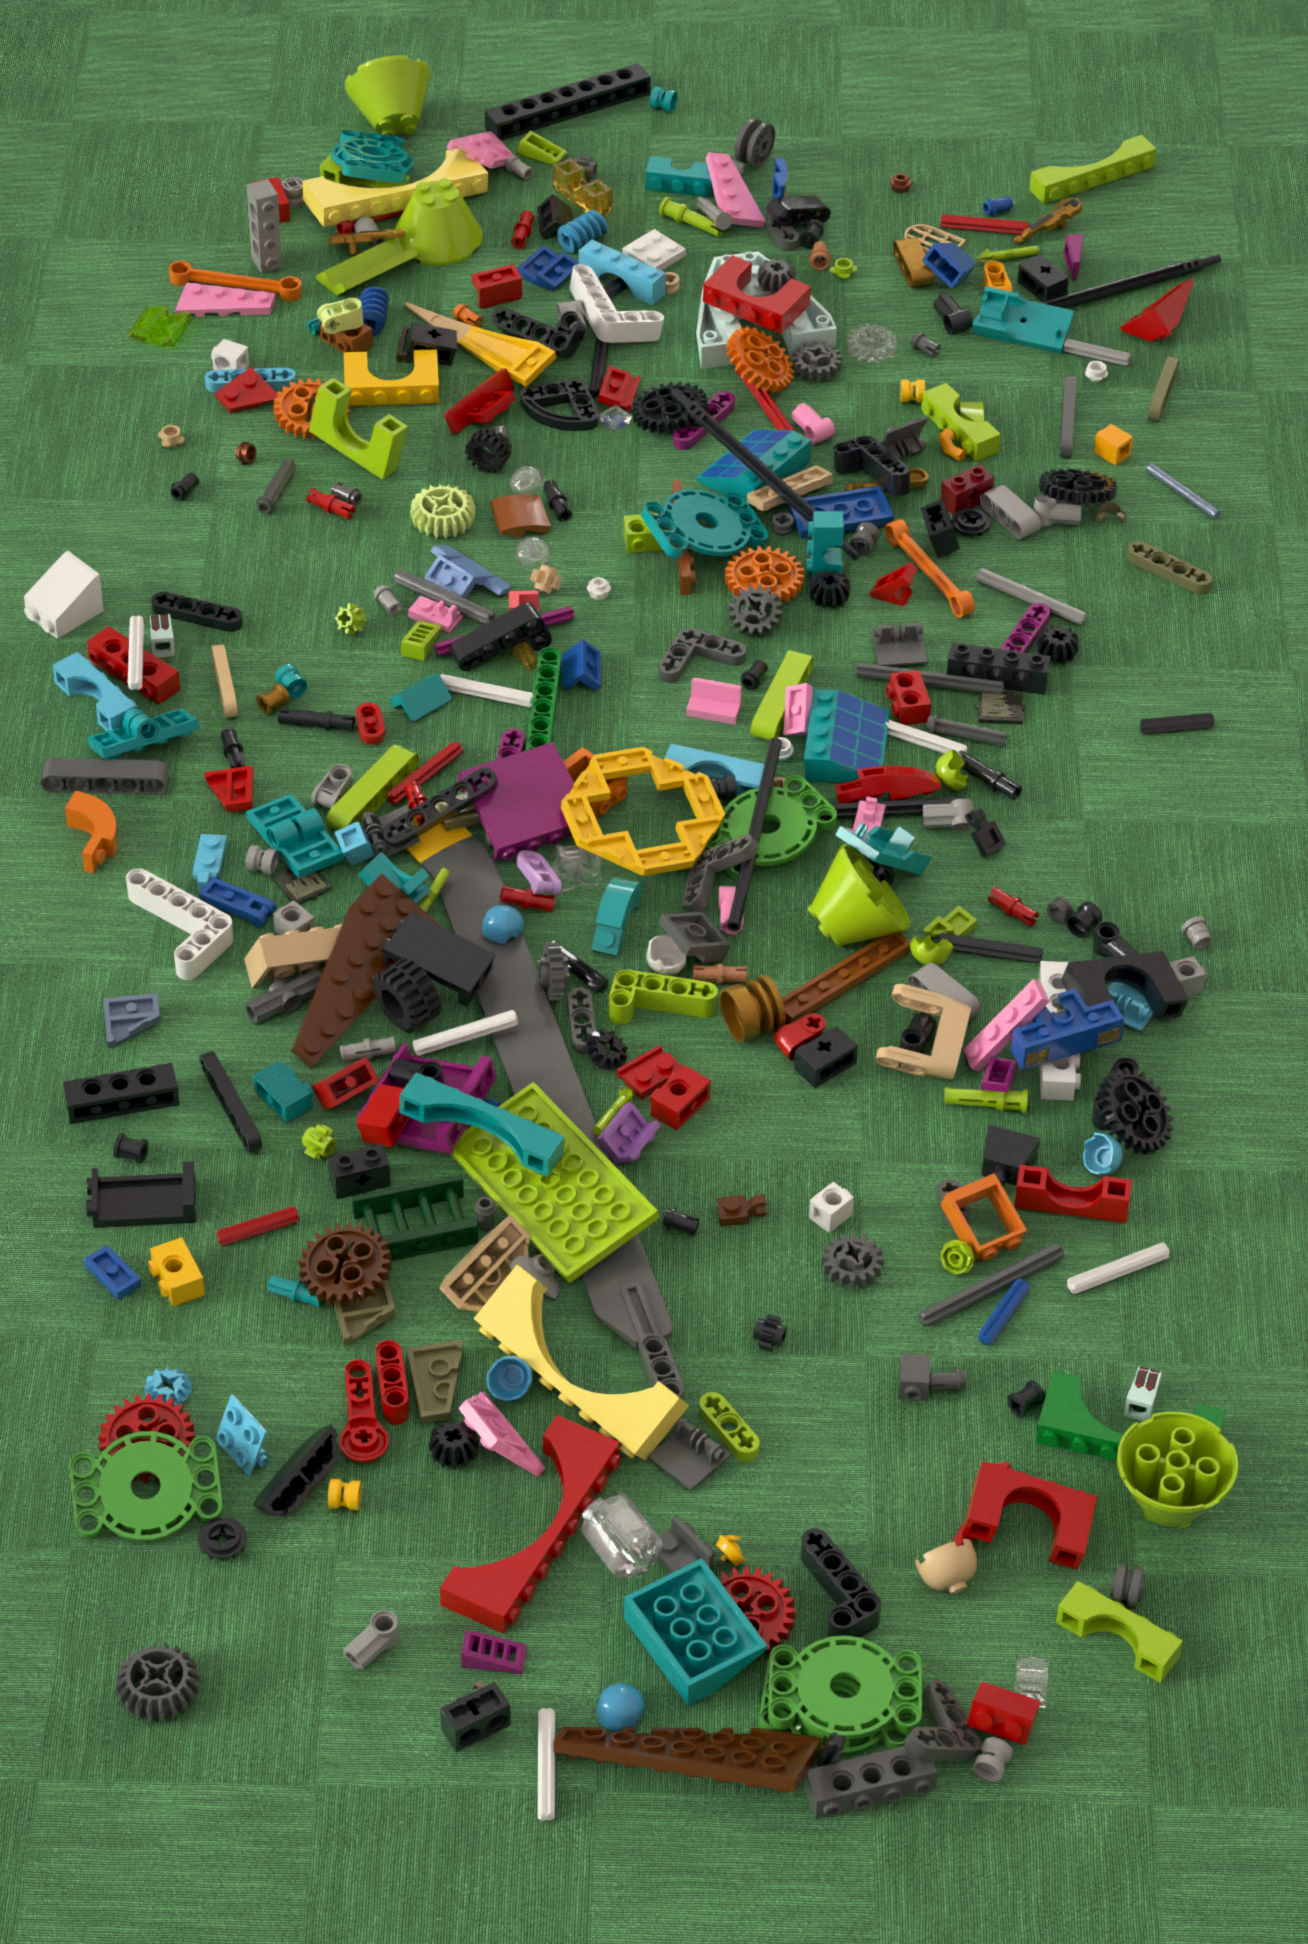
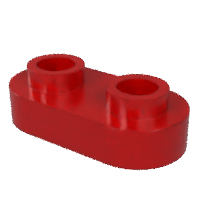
M374 703L359 705L356 708V722L361 741L370 745L382 742L385 738V726L380 707Z

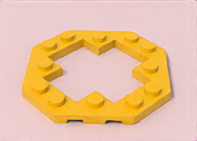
M645 747L594 755L587 769L580 774L569 794H566L561 803V810L578 847L642 876L693 868L723 823L725 812L707 775L700 772L694 774L684 769L685 765L667 757L664 760L652 755V751ZM650 772L658 791L683 787L697 819L676 823L675 830L681 842L636 850L628 831L603 835L589 803L610 799L611 791L607 785V779Z

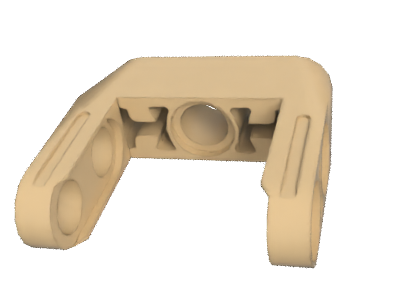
M905 984L894 985L891 998L900 1006L940 1016L930 1056L889 1046L877 1049L875 1062L887 1068L925 1078L953 1080L971 1007L947 995Z

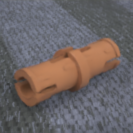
M718 963L717 966L693 965V980L717 982V985H722V982L746 983L747 966H723L721 963Z

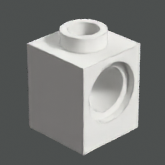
M223 339L218 346L213 348L211 353L213 370L246 369L249 366L248 347Z
M832 1182L810 1199L809 1218L830 1233L853 1215L854 1197L847 1189L841 1188Z

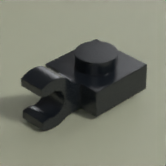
M981 808L977 811L972 810L965 815L969 825L976 830L971 833V836L982 857L988 856L1006 844L996 822H988Z

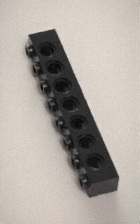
M639 63L490 108L485 110V129L488 132H493L502 141L528 133L529 131L538 130L651 94V76Z

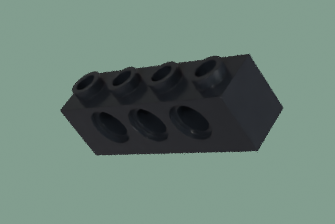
M951 642L947 674L1004 682V689L1045 695L1051 656Z
M172 1063L63 1082L70 1124L180 1105L178 1085Z

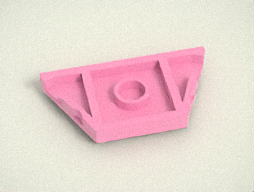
M491 131L452 139L447 146L452 151L457 148L467 152V158L477 161L490 169L505 166L508 157L515 156Z
M482 1391L478 1396L474 1395L472 1398H468L458 1408L465 1416L464 1422L472 1430L477 1431L481 1436L480 1442L488 1450L499 1453L538 1477L546 1469L485 1392Z

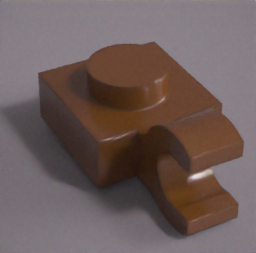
M745 1195L717 1198L720 1226L747 1224L748 1217L766 1216L767 1203L765 1195H755L748 1201L745 1200Z

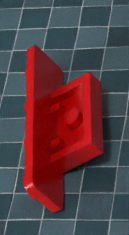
M506 368L500 369L444 413L452 434H457L469 423L485 425L494 420L493 417L498 413L506 411L509 405L516 400L512 391L514 385Z

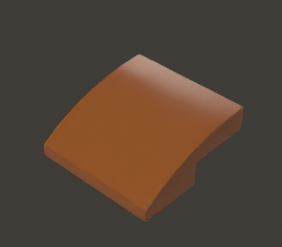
M509 495L490 501V506L501 535L522 538L526 530L548 534L551 525L540 495Z

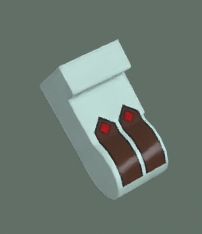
M170 614L150 616L153 655L157 658L175 656ZM159 644H168L170 646L166 650L156 648Z
M1142 1366L1138 1367L1135 1380L1126 1398L1124 1417L1142 1422L1151 1418L1162 1372ZM1132 1404L1145 1407L1147 1410L1145 1412H1137L1132 1408Z

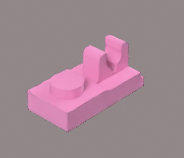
M420 596L408 610L409 618L441 625L442 631L450 634L463 620V615H461L460 611H457L455 605L449 608L444 606L445 603L442 600L436 602Z
M805 683L786 687L783 735L807 736L813 686Z
M867 797L866 801L860 800L853 830H856L861 822L869 827L866 833L875 826L881 827L886 805L878 804L877 798Z

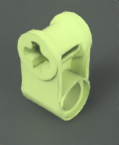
M348 298L343 301L324 304L317 311L319 320L323 322L322 327L328 334L357 329L364 323L362 304L357 298Z

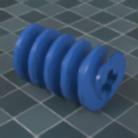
M370 287L361 293L360 301L362 304L363 322L372 328V336L380 334L381 329L386 323L389 295L382 288Z

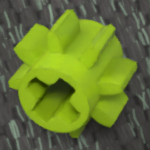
M348 603L347 608L339 607L340 611L335 617L339 625L337 629L344 630L349 635H354L355 631L362 632V627L367 622L363 614L364 609L357 608L356 604Z
M319 1124L316 1127H309L302 1137V1144L307 1147L304 1153L320 1160L323 1156H330L337 1143L336 1139L331 1137L334 1130Z

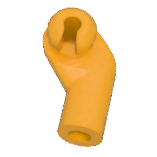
M944 429L938 436L943 452L956 460L962 461L966 456V451L953 444L954 432L951 429Z

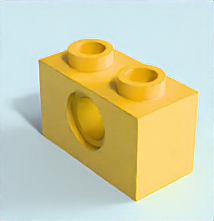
M182 1237L150 1248L151 1260L148 1261L152 1277H158L160 1292L163 1298H169L173 1307L205 1296L203 1276Z

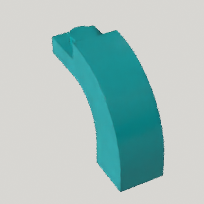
M382 852L366 865L358 875L366 885L370 886L382 873L416 904L431 891L424 883L430 875L423 868L414 876L407 875L398 869Z
M614 877L610 881L598 910L595 922L597 927L591 950L619 956L628 917L632 909H638L643 883Z

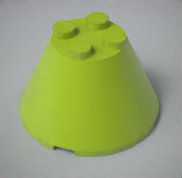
M405 55L386 56L368 61L358 66V71L353 76L351 74L348 75L345 81L347 95L378 133L396 136L402 134L410 135L417 131L416 127L420 120L432 77L430 67L425 61L419 58L417 61L408 60V56Z
M446 178L439 181L417 183L416 190L394 228V231L398 229L405 230V237L398 239L404 252L414 247L418 254L414 259L420 260V264L430 266L451 265L464 261L472 256V252L476 248H480L483 240L480 224L458 189L452 185L451 180Z
M847 843L840 847L812 904L807 907L810 914L821 922L818 926L820 931L826 938L832 937L833 941L840 948L844 945L907 931L910 928L911 920L894 891L885 879L881 883L871 871L874 869V866L858 850Z
M1161 1412L1152 1414L1150 1419L1139 1424L1137 1422L1134 1423L1125 1432L1118 1447V1470L1123 1482L1144 1511V1516L1148 1521L1166 1527L1184 1529L1190 1526L1193 1520L1229 1494L1238 1474V1457L1234 1445L1227 1441L1221 1434L1222 1430L1215 1424L1189 1413Z

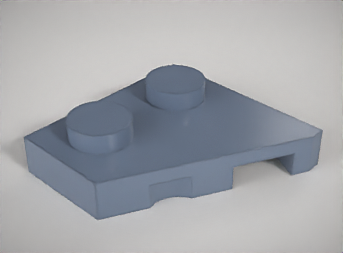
M158 993L103 998L108 1048L114 1047L160 1022Z

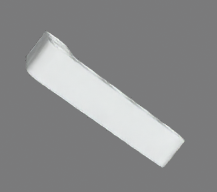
M582 264L573 267L570 291L575 300L581 301L583 313L599 340L614 343L647 342L660 339L664 316L660 312L617 311L593 269Z
M133 869L128 872L126 884L128 898L131 902L191 934L174 952L176 974L180 979L192 980L196 978L232 945L234 940L232 919L228 914L144 869Z

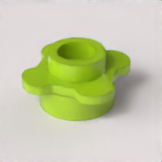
M839 258L835 261V267L830 268V272L837 274L839 278L848 279L852 273L857 272V267L853 265L850 259Z

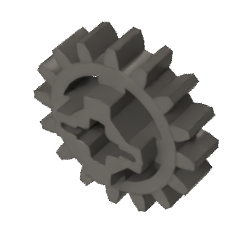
M813 341V345L804 343V348L798 346L797 351H793L792 363L795 373H800L801 378L808 376L809 381L817 379L819 382L821 378L830 380V375L836 377L837 371H841L842 355H840V350H834V345L825 346V342L818 344L816 341Z
M751 584L748 585V591L746 592L740 588V596L733 595L734 603L729 604V611H731L729 617L730 620H734L733 627H740V634L742 635L749 631L751 638L757 632L760 637H763V631L765 630L771 634V626L778 627V619L782 618V611H780L782 603L778 601V594L771 595L770 587L763 591L761 584L757 586V589H753ZM742 604H744L745 608L742 609L741 613L739 614V610ZM770 608H772V613H771L770 617L768 618V617H767V613H769V612H770Z
M559 942L545 943V947H543L544 954H542V957L537 962L539 986L545 988L549 1001L562 1000L564 986H567V983H569L568 958L561 954Z
M855 1233L851 1234V1238H846L844 1234H841L840 1241L832 1238L830 1246L825 1245L824 1254H822L823 1273L830 1274V1282L839 1280V1287L847 1283L850 1289H854L855 1284L865 1288L866 1281L874 1284L875 1276H881L884 1264L882 1248H876L875 1240L869 1243L866 1242V1235L858 1239Z

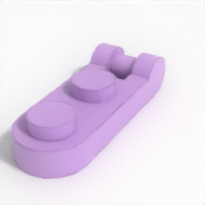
M523 850L518 853L516 864L531 884L533 894L549 892L551 895H559L561 893L562 884L560 879L541 854L529 850Z

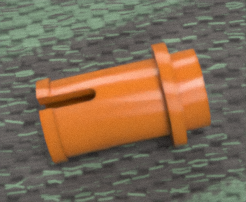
M465 304L457 305L453 311V316L459 322L463 321L468 325L478 328L482 325L477 321L483 322V317L469 310Z

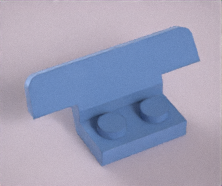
M444 544L435 545L430 552L435 554L437 558L425 575V580L463 598H467L475 584L483 585L499 596L509 593L511 587L509 583L451 546Z

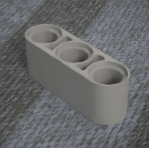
M999 485L980 495V503L983 509L1017 540L1041 530V520L1036 512L1005 485Z
M928 963L908 976L909 986L947 995L970 1006L969 1019L981 1011L978 999L934 963Z

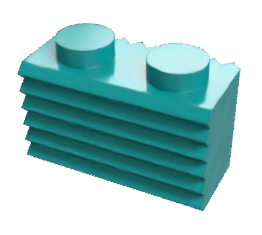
M281 1060L253 1075L254 1091L286 1123H289L290 1120L293 1121L294 1118H298L299 1115H302L304 1112L307 1113L308 1110L313 1108L312 1097L314 1093L311 1086L307 1082L302 1083L301 1079H298L295 1070L291 1066L286 1067L285 1063H282Z

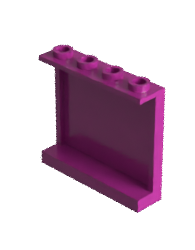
M553 742L460 771L457 782L481 768L492 769L498 778L496 790L473 804L495 849L494 861L500 859L509 860L520 851H536L540 846L547 844L555 845L563 839L573 836L561 810V803L566 794H569L572 790L574 782ZM486 776L481 778L482 783L485 785L490 783ZM473 782V783H471V785H472V787L474 788L475 793H476V792L478 791V789H477V787L475 786V784H474V782ZM467 788L459 790L460 793L466 791L468 796L470 795V790Z
M403 1043L398 1053L394 1055L386 1072L382 1074L375 1090L370 1093L367 1103L359 1111L357 1120L359 1115L366 1109L371 1096L376 1093L380 1084L400 1088L406 1087L404 1084L390 1080L392 1063L396 1058L418 1064L428 1061L438 1062L442 1066L445 1085L457 1088L465 1094L484 1100L497 1078L492 1058L481 1056L476 1066L411 1056L408 1044ZM410 1118L395 1144L452 1154L469 1124L457 1122L422 1123Z

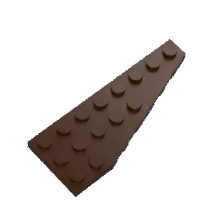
M382 873L347 910L314 996L308 1006L304 1021L292 1046L291 1051L310 1068L322 1058L376 999L373 987L374 977L396 963V961L391 960L388 965L383 964L384 953L381 952V948L387 938L391 939L394 936V930L399 920H405L411 911L441 927L437 921Z

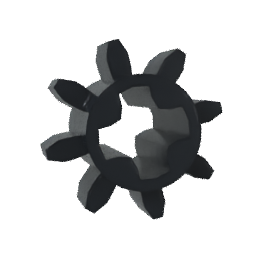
M768 1313L766 1319L759 1318L753 1331V1339L758 1340L757 1345H759L760 1349L772 1352L774 1346L782 1347L787 1333V1326L781 1325V1317Z

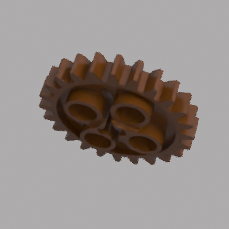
M348 1222L346 1229H342L341 1225L337 1223L335 1231L325 1227L326 1234L324 1236L315 1233L317 1241H307L309 1249H302L303 1258L298 1261L300 1265L299 1274L304 1288L308 1289L310 1296L316 1295L319 1303L325 1298L328 1306L338 1301L340 1308L343 1307L345 1301H349L353 1307L355 1299L358 1298L365 1303V1295L369 1294L375 1297L374 1288L383 1289L382 1280H389L390 1278L388 1271L392 1270L390 1261L392 1257L387 1241H383L380 1233L374 1235L372 1227L364 1232L362 1223L356 1229L352 1228L351 1222Z

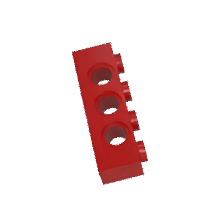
M108 626L87 640L88 658L93 664L100 666L111 676L117 677L128 686L129 639ZM143 648L142 688L137 691L146 699H150L160 705L180 690L179 671Z

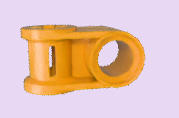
M998 261L987 262L984 265L983 288L985 289V286L1012 292L1011 281L1008 279L1004 265Z

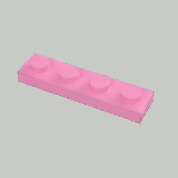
M1033 979L963 1049L972 1070L980 1072L989 1063L990 1057H995L1012 1040L1013 1029L1026 1026L1050 1002L1040 981Z

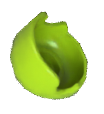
M954 749L946 752L937 760L935 769L939 781L948 789L957 791L967 786L966 780L968 775L961 774L960 771L964 766V761Z
M931 935L922 939L913 936L910 942V950L916 960L923 965L934 963L940 966L949 958L953 950V944L946 939H942L939 943L932 942Z

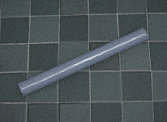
M1150 463L1147 466V472L1212 518L1217 519L1220 516L1221 511L1156 465Z

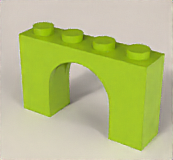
M333 377L318 388L309 431L383 480L398 468L408 426L388 414L375 423L370 442L362 439L352 429L347 416L352 389Z

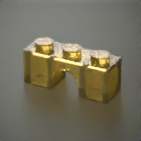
M571 158L553 166V188L585 213L595 210L603 216L612 211V189L601 180L597 179L587 184L584 168Z

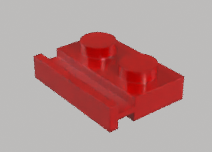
M609 366L597 402L618 409L623 407L629 412L641 376L638 375L636 378L630 376L631 373Z
M658 1045L618 1068L617 1077L619 1079L622 1078L624 1084L629 1089H633V1093L642 1100L651 1095L657 1088L660 1089L668 1081L671 1074L677 1073L683 1066L668 1052L665 1053L661 1045Z

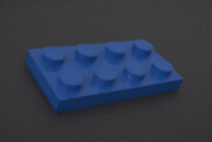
M881 486L803 498L816 511H843L844 531L856 530L862 522L882 526L894 521V515ZM788 504V510L794 518V524L800 538L812 537L808 536V521Z

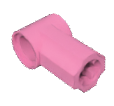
M805 403L799 404L792 412V419L804 430L805 437L811 439V445L818 444L835 436L833 422L828 417L822 419L809 405Z
M719 886L720 930L726 932L727 935H736L737 932L743 930L744 914L740 930L731 931L727 927L736 886Z

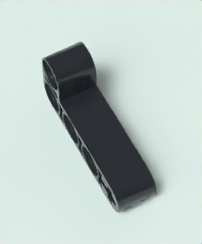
M504 307L496 309L492 315V322L503 334L539 342L555 351L556 356L564 359L570 358L575 354L587 330L585 321L575 311L565 312L561 316L556 328ZM577 321L576 325L570 328L571 324ZM525 326H528L524 332H521ZM544 334H547L545 339L540 340ZM566 342V345L563 348H560V345Z
M860 436L834 445V469L836 472L850 473L862 469L892 495L904 496L911 492L910 468L874 437Z
M527 602L455 640L450 645L449 651L460 670L470 671L525 640H528L534 650L540 651L543 648L549 647L552 642V636L535 605Z
M812 1528L804 1532L801 1540V1561L837 1604L829 1613L828 1637L852 1636L861 1638L875 1630L880 1623L881 1600L823 1530Z

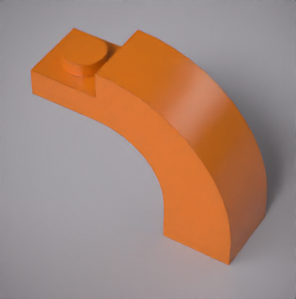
M75 791L65 807L67 826L86 831L92 835L82 851L84 871L94 873L98 865L104 862L105 856L114 858L117 853L118 835L116 819L112 810L105 802L93 795Z

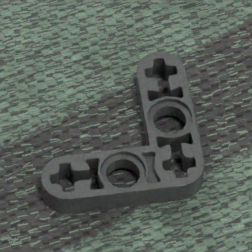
M695 628L682 629L660 661L658 676L664 682L672 683L678 681L695 654L728 665L739 666L746 661V646L740 642ZM708 645H716V646H718V648H716V649H710V648H707L706 646H708ZM676 653H683V654H685V656H684V657H676V656H674V654H676Z
M746 834L703 851L693 868H690L682 897V905L689 912L702 911L708 903L715 873L751 859L759 850L757 841L751 835Z
M932 1680L922 1692V1698L938 1727H915L904 1740V1745L910 1754L919 1759L971 1760L981 1748V1741L974 1728L966 1725L968 1718L950 1687L940 1680Z

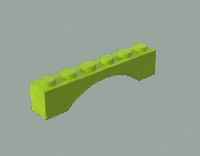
M1143 135L1123 141L1120 148L1114 154L1097 163L1077 167L1047 166L1031 172L1029 190L1043 204L1154 167L1156 148Z

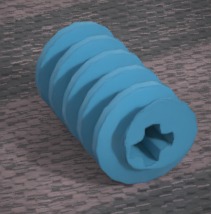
M590 210L586 214L566 223V225L559 227L557 233L558 241L566 252L573 253L574 249L578 250L589 241L607 234L608 225L599 212Z

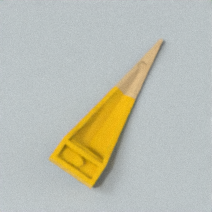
M406 303L408 310L431 326L457 330L458 345L497 372L502 368H506L511 380L513 379L525 387L556 359L555 351L539 342L481 329L436 314L411 303Z

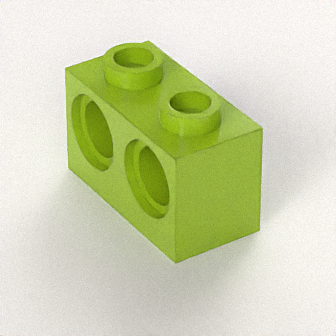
M641 514L624 516V539L627 553L663 550L642 519ZM659 527L660 529L669 532L667 529Z

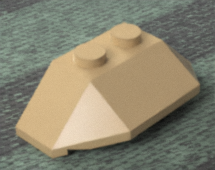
M509 1215L480 1240L444 1277L439 1289L458 1309L479 1313L511 1273V1262L521 1255L529 1257L528 1244H530V1235L512 1215Z

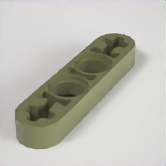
M1167 357L1150 402L1148 419L1160 421L1178 372L1180 358Z
M1135 541L1129 544L1127 559L1132 564L1191 592L1205 594L1210 591L1212 576L1208 572L1147 543ZM1154 561H1161L1165 564H1155ZM1174 571H1183L1185 574H1177Z

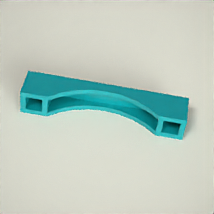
M416 1072L400 1093L399 1113L422 1123L457 1122L481 1128L506 1143L517 1155L523 1167L546 1177L549 1176L563 1156L565 1136L560 1135L554 1130L539 1126L531 1120L509 1113L505 1109H500L486 1103L480 1098L465 1094L457 1088L442 1084L431 1077H426Z

